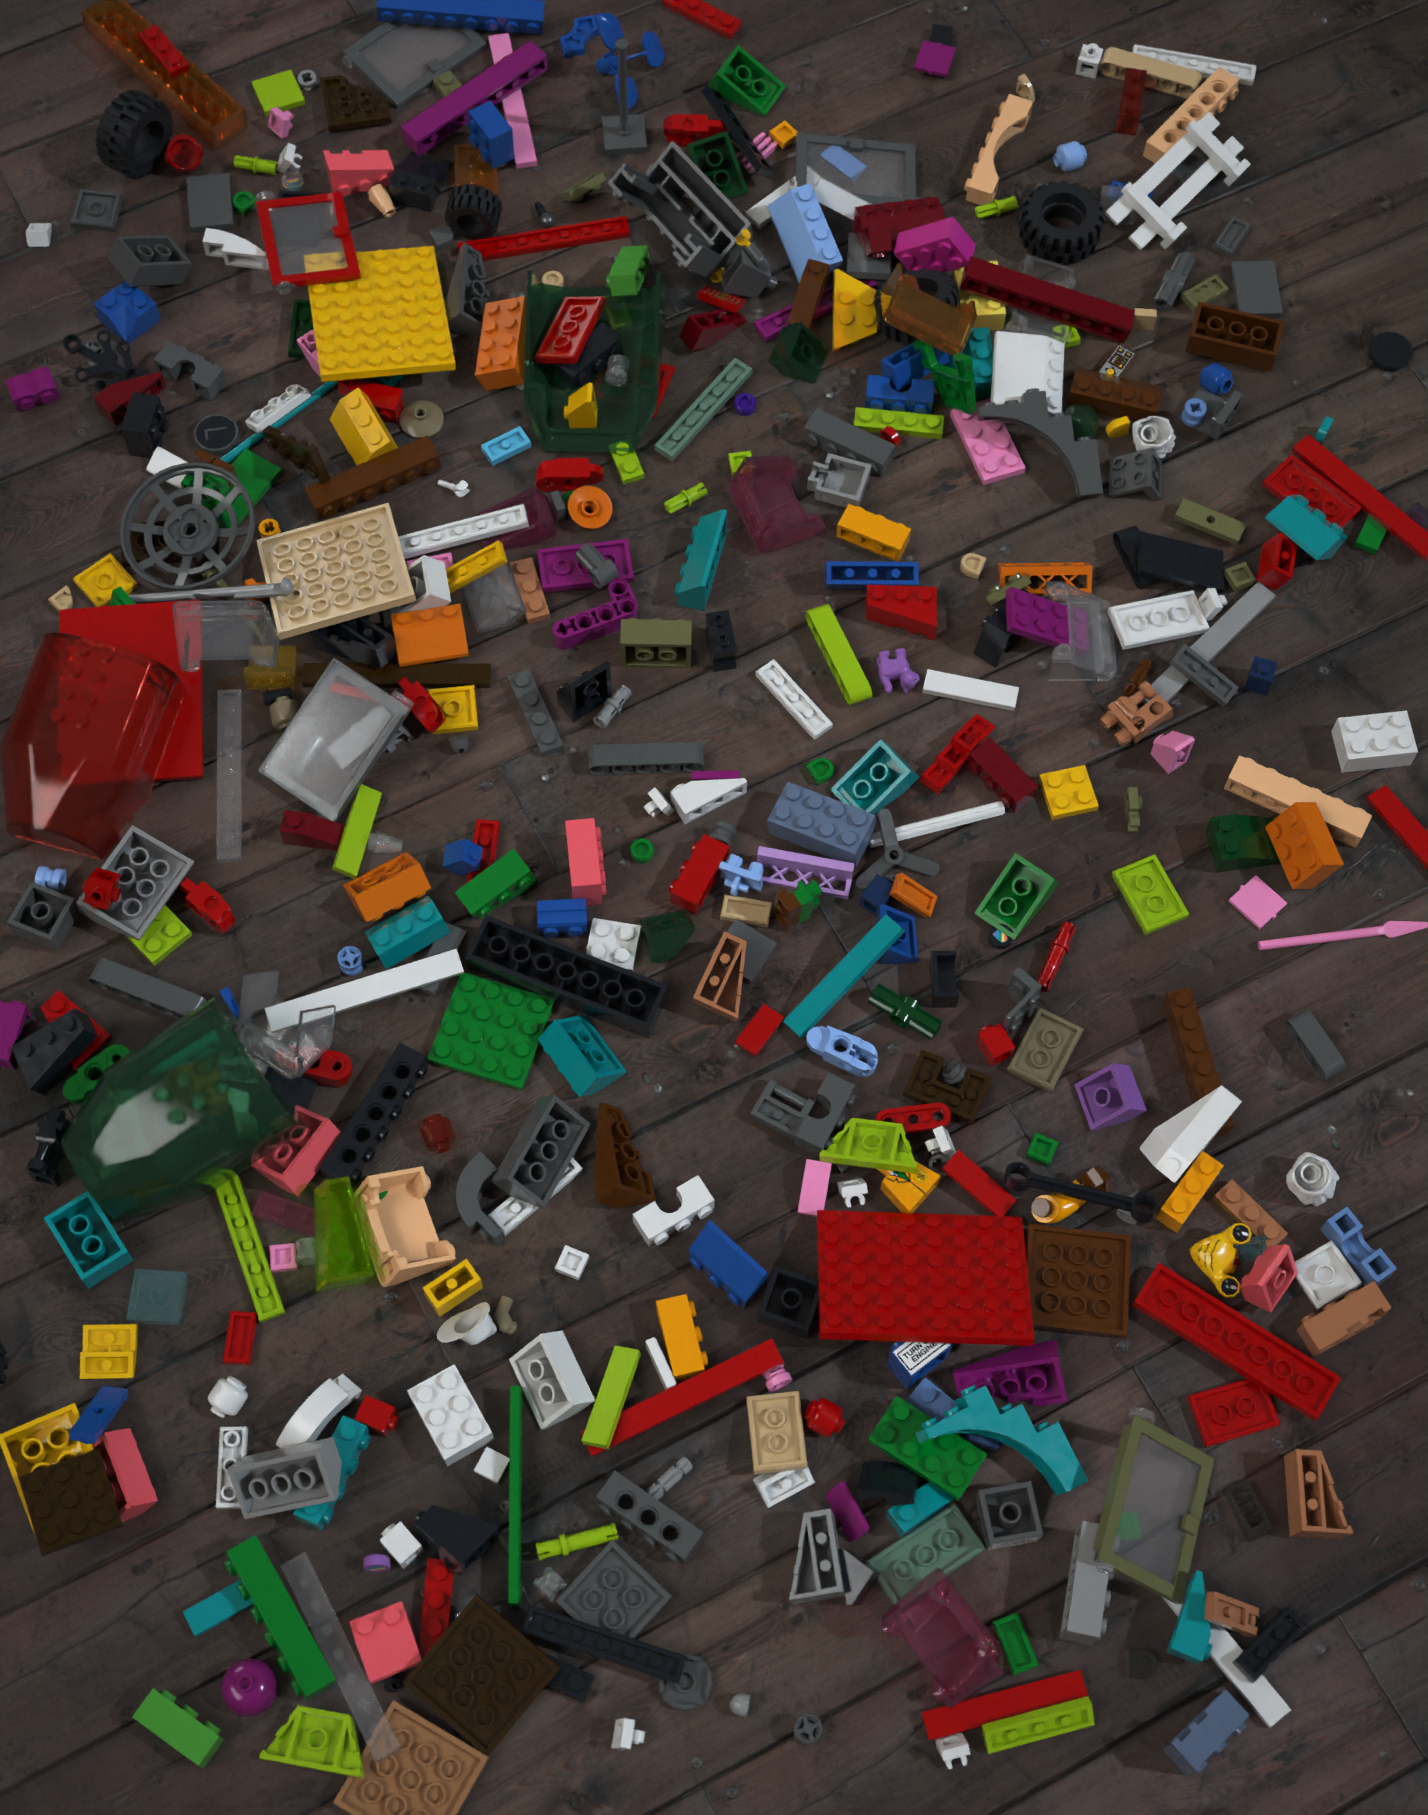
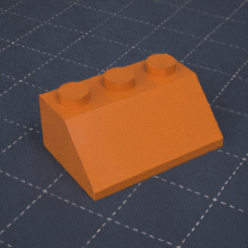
M460 604L391 614L400 667L469 656Z
M408 852L343 884L358 913L366 922L380 919L383 913L399 909L405 904L404 902L412 898H420L426 894L427 890L431 889L420 863Z

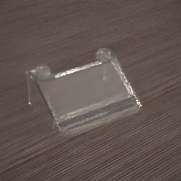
M1046 582L1043 598L1066 605L1069 645L1060 644L1052 652L1048 681H1107L1114 678L1117 672L1114 629L1107 612L1108 608L1111 607L1110 603L1105 599L1063 582Z
M255 600L178 601L173 604L172 611L178 657L182 671H198L200 660L252 659L254 668L260 671L276 669L279 634L264 603Z

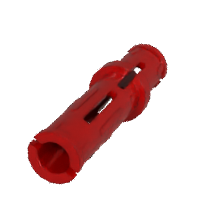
M1062 922L1057 937L1050 944V952L1037 978V982L1042 986L1040 991L1049 992L1065 953H1068L1070 949V941L1077 929L1072 923Z

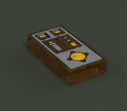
M1118 343L1097 372L1122 377L1135 360L1137 353Z

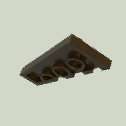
M270 425L262 430L266 438L265 444L271 451L275 450L284 460H290L297 469H303L313 480L317 479L325 484L331 479L317 446L312 444L308 447L309 445L306 441L301 440L298 442L295 436H287L283 431Z

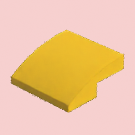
M138 1324L83 1325L80 1379L134 1378Z

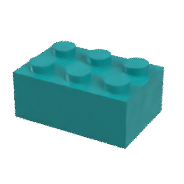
M90 1190L44 1217L47 1225L88 1289L134 1261Z

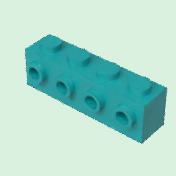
M344 1415L332 1436L342 1461L338 1500L342 1498L346 1490L345 1483L349 1475H353L358 1466L359 1460L357 1459L361 1451H365L371 1439L370 1431L366 1425ZM337 1499L335 1501L297 1508L293 1515L298 1521L322 1531L324 1526L328 1525L334 1514L333 1508Z

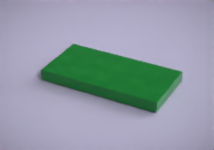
M246 448L231 464L234 466L238 480L249 493L254 506L283 473L280 467ZM232 485V487L225 493L224 497H226V496L230 493V491L234 488L233 485ZM241 494L231 504L235 510L238 525L249 513ZM214 498L210 502L202 499L201 505L212 511L220 502ZM225 510L217 518L219 528H231L230 517L227 510Z

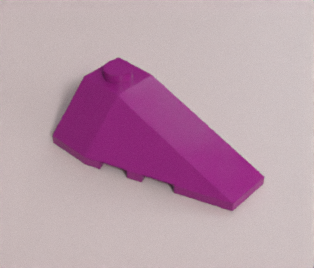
M1056 1340L1035 1343L1033 1346H1024L953 1371L958 1396H962L960 1391L972 1385H975L976 1389L986 1385L991 1397L1004 1398L1008 1402L1016 1403L1017 1400L1032 1402V1405L1038 1406L1067 1402L1061 1359Z

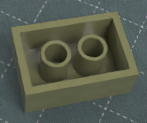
M637 618L621 619V667L691 668L692 620H662L659 618L651 620H640Z

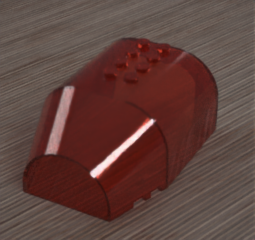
M45 633L39 643L0 746L6 830L11 836L101 860L120 835L118 833L127 822L130 823L134 817L132 815L149 798L187 693L179 677L162 663L129 649L66 633Z

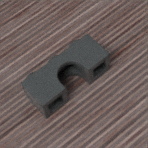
M168 341L153 359L157 372H161L164 377L174 382L181 375L192 373L193 375L189 379L193 392L210 401L214 399L227 383L224 370L220 365L212 364L201 355L191 353L180 344L176 345Z
M828 1072L817 1092L816 1102L825 1106L829 1114L822 1119H815L806 1115L795 1135L794 1145L818 1156L822 1150H827L833 1143L832 1139L834 1137L832 1135L835 1129L840 1130L844 1124L846 1116L843 1114L846 1108L851 1109L857 1097L854 1094L855 1084Z

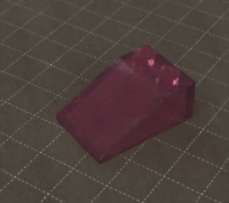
M534 486L477 514L479 516L524 504L529 527L484 538V548L498 540L503 543L504 550L539 544L557 535L549 498Z

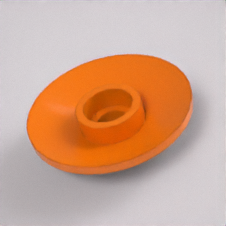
M582 486L576 489L569 497L567 505L571 519L585 529L603 527L611 518L613 510L609 496L603 490L594 486ZM585 508L591 509L592 513H587Z

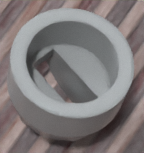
M744 1693L735 1695L730 1701L732 1712L737 1716L747 1718L751 1695Z

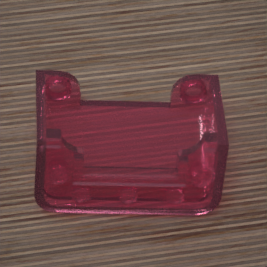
M790 456L745 457L729 482L730 495L758 551L761 553L773 552L818 536L826 527L819 514L811 513L806 516L791 487L797 471Z
M938 1567L926 1575L882 1616L881 1625L885 1633L889 1637L894 1636L896 1639L902 1637L933 1676L934 1687L932 1691L935 1697L941 1703L944 1701L949 1709L1003 1673L1004 1654L998 1641L946 1574Z

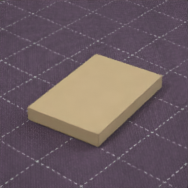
M799 1391L747 1396L754 1475L808 1469Z

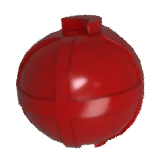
M180 134L170 140L164 156L166 163L171 164L173 169L181 173H189L200 166L204 153L201 144H198L193 137Z

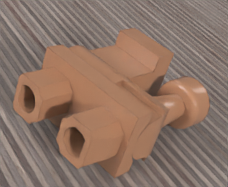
M1146 680L1138 686L1139 691L1129 698L1121 696L1115 702L1110 703L1107 706L1108 712L1100 719L1101 724L1108 731L1117 724L1120 726L1121 730L1114 735V738L1121 747L1132 741L1136 744L1155 727L1173 717L1171 706L1160 694L1157 695L1154 688ZM1145 698L1150 700L1140 709L1137 707Z

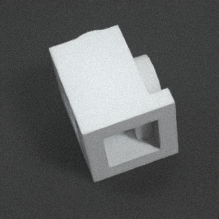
M1094 43L1089 45L1083 44L1075 74L1095 79L1103 49ZM1083 64H1086V65H1090V66H1094V67H1093V69H1092V68L1083 67L1082 65H1083Z

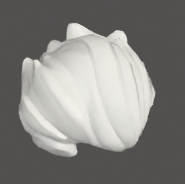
M1148 416L1133 423V443L1137 451L1152 448L1158 458H1164L1166 453L1173 451L1172 448L1175 445L1174 440L1176 436L1167 418Z
M1304 1152L1300 1155L1286 1175V1183L1290 1191L1303 1204L1308 1205L1310 1203L1314 1206L1322 1205L1327 1202L1328 1198H1333L1336 1182L1340 1179L1328 1160L1310 1152Z

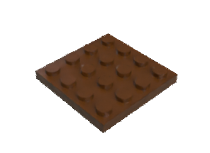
M1028 1224L1026 1261L1033 1328L1126 1338L1128 1336L1131 1235Z

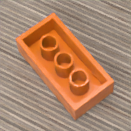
M525 296L485 303L475 376L487 391L526 384L528 361H530L536 311Z

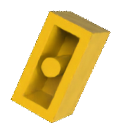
M467 1259L423 1287L425 1297L439 1317L483 1289L480 1277Z

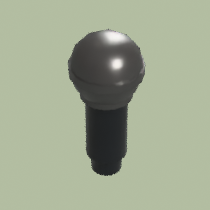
M536 202L535 209L540 216L541 226L545 229L553 227L555 224L554 217L547 213L540 202Z

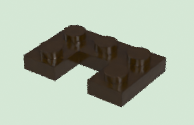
M921 1050L903 1096L922 1104L943 1103L949 1108L952 1116L973 1124L992 1077L968 1068L960 1089L937 1081L945 1058Z

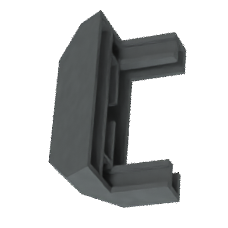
M673 141L646 174L623 163L607 183L613 189L611 193L620 201L623 199L630 206L635 204L647 213L645 216L647 220L653 225L657 224L660 227L658 230L660 234L673 241L671 245L676 249L673 252V255L678 259L676 263L685 271L688 269L696 276L700 274L708 277L731 263L741 248H746L736 243V237L738 234L741 235L743 229H747L751 233L749 241L751 242L753 239L752 224ZM685 193L697 204L694 209L682 199Z

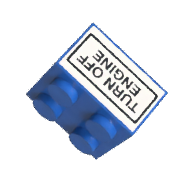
M896 1342L891 1347L892 1351L889 1353L887 1366L907 1390L947 1359L952 1344Z

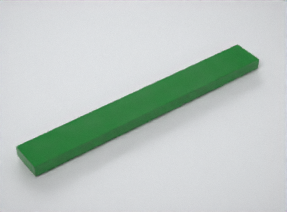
M510 1386L508 1604L510 1608H520L522 1389L520 1386Z

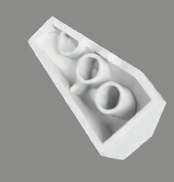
M1220 1086L1156 1127L1139 1149L1156 1169L1176 1183L1184 1176L1242 1101L1224 1086Z

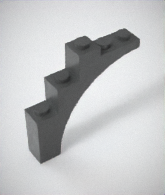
M1032 388L1022 394L1021 402L1019 403L1018 400H1008L1002 405L988 402L978 408V421L1011 423L1030 430L1044 439L1058 453L1067 466L1074 482L1077 500L1096 498L1103 494L1097 439L1091 440L1090 437H1081L1074 442L1071 415H1065V413L1060 412L1054 413L1049 417L1046 391Z

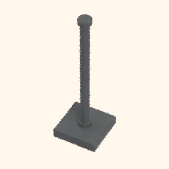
M618 39L615 42V48L618 50L620 116L602 117L605 155L647 153L644 114L628 115L626 50L629 46L626 39Z

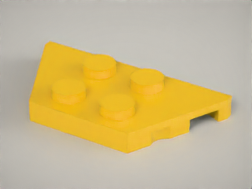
M834 269L833 352L877 334V317L874 303L876 290L839 269Z

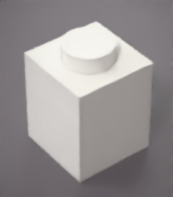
M401 1521L397 1525L391 1524L381 1534L383 1536L380 1539L381 1544L403 1569L424 1551L422 1545Z

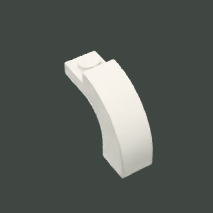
M341 1374L334 1380L329 1378L295 1412L283 1429L276 1445L279 1448H285L316 1441L328 1422L339 1411L357 1399L362 1390L344 1374Z

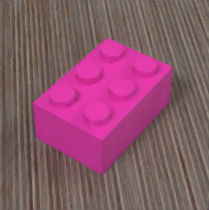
M951 217L898 233L894 255L907 270L913 269L915 271L925 268L926 270L935 269L938 272H948L965 267L970 256L973 257L976 244L956 219Z

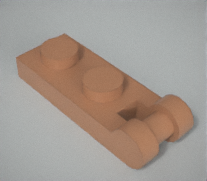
M1207 1592L1205 1604L1206 1621L1239 1632L1242 1636H1258V1628L1255 1627L1256 1618L1259 1617V1608L1218 1592Z

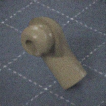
M501 1296L494 1313V1321L499 1331L511 1335L517 1329V1323L512 1321L509 1315L513 1300L509 1297Z

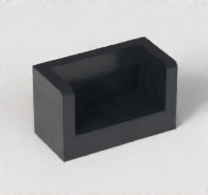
M956 951L931 952L929 961L931 1008H956L959 992H956Z

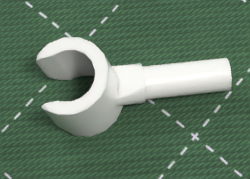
M443 480L438 481V485L453 490L459 498L464 497L470 491L466 488L468 483L464 480H461L457 485Z

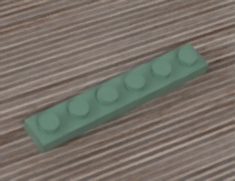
M734 358L655 444V451L673 462L752 375L753 368Z

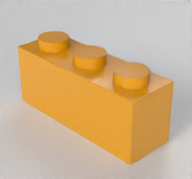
M848 504L837 524L836 537L899 562L909 543L911 529L902 523L888 520L882 515L868 512L860 506Z
M1202 1151L1162 1206L1156 1219L1177 1233L1217 1178L1224 1165Z
M687 1294L657 1300L656 1310L670 1369L675 1381H684L704 1372V1367L709 1365L706 1352H700L698 1343L702 1341L700 1327H694L692 1317H696L694 1302H688Z

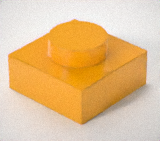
M783 121L769 131V137L784 149L796 141L797 131L786 121Z

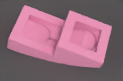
M806 1159L798 1214L817 1217V1210H824L832 1163Z

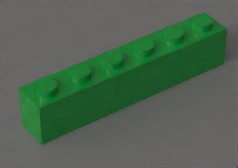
M255 1535L226 1551L227 1561L224 1562V1565L231 1577L234 1575L237 1577L240 1583L237 1589L243 1600L249 1599L253 1606L250 1612L256 1624L262 1623L266 1633L263 1635L270 1649L275 1647L280 1655L277 1658L280 1668L284 1673L289 1672L293 1681L290 1685L298 1698L302 1696L304 1701L307 1702L334 1686L336 1682L335 1676L257 1536Z

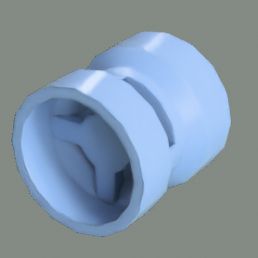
M39 866L35 874V883L62 893L66 885V870L59 868L50 870L49 867Z

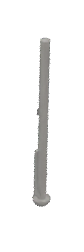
M283 578L281 583L128 596L136 604L234 596V599L237 600L288 596L293 592L294 585L291 580Z

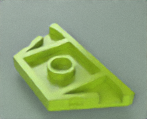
M851 1118L844 1129L838 1132L832 1139L833 1143L826 1151L822 1150L819 1155L821 1162L915 1174L918 1172L917 1162L914 1160L911 1146L906 1139L905 1130L900 1123Z
M298 1705L289 1716L288 1722L281 1726L275 1734L277 1736L267 1750H263L260 1753L259 1757L266 1761L364 1778L354 1719L348 1714Z

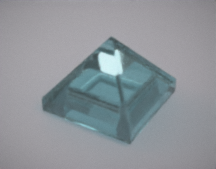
M1265 1235L1251 1237L1250 1242L1240 1245V1262L1255 1261L1258 1255L1263 1254L1266 1249Z

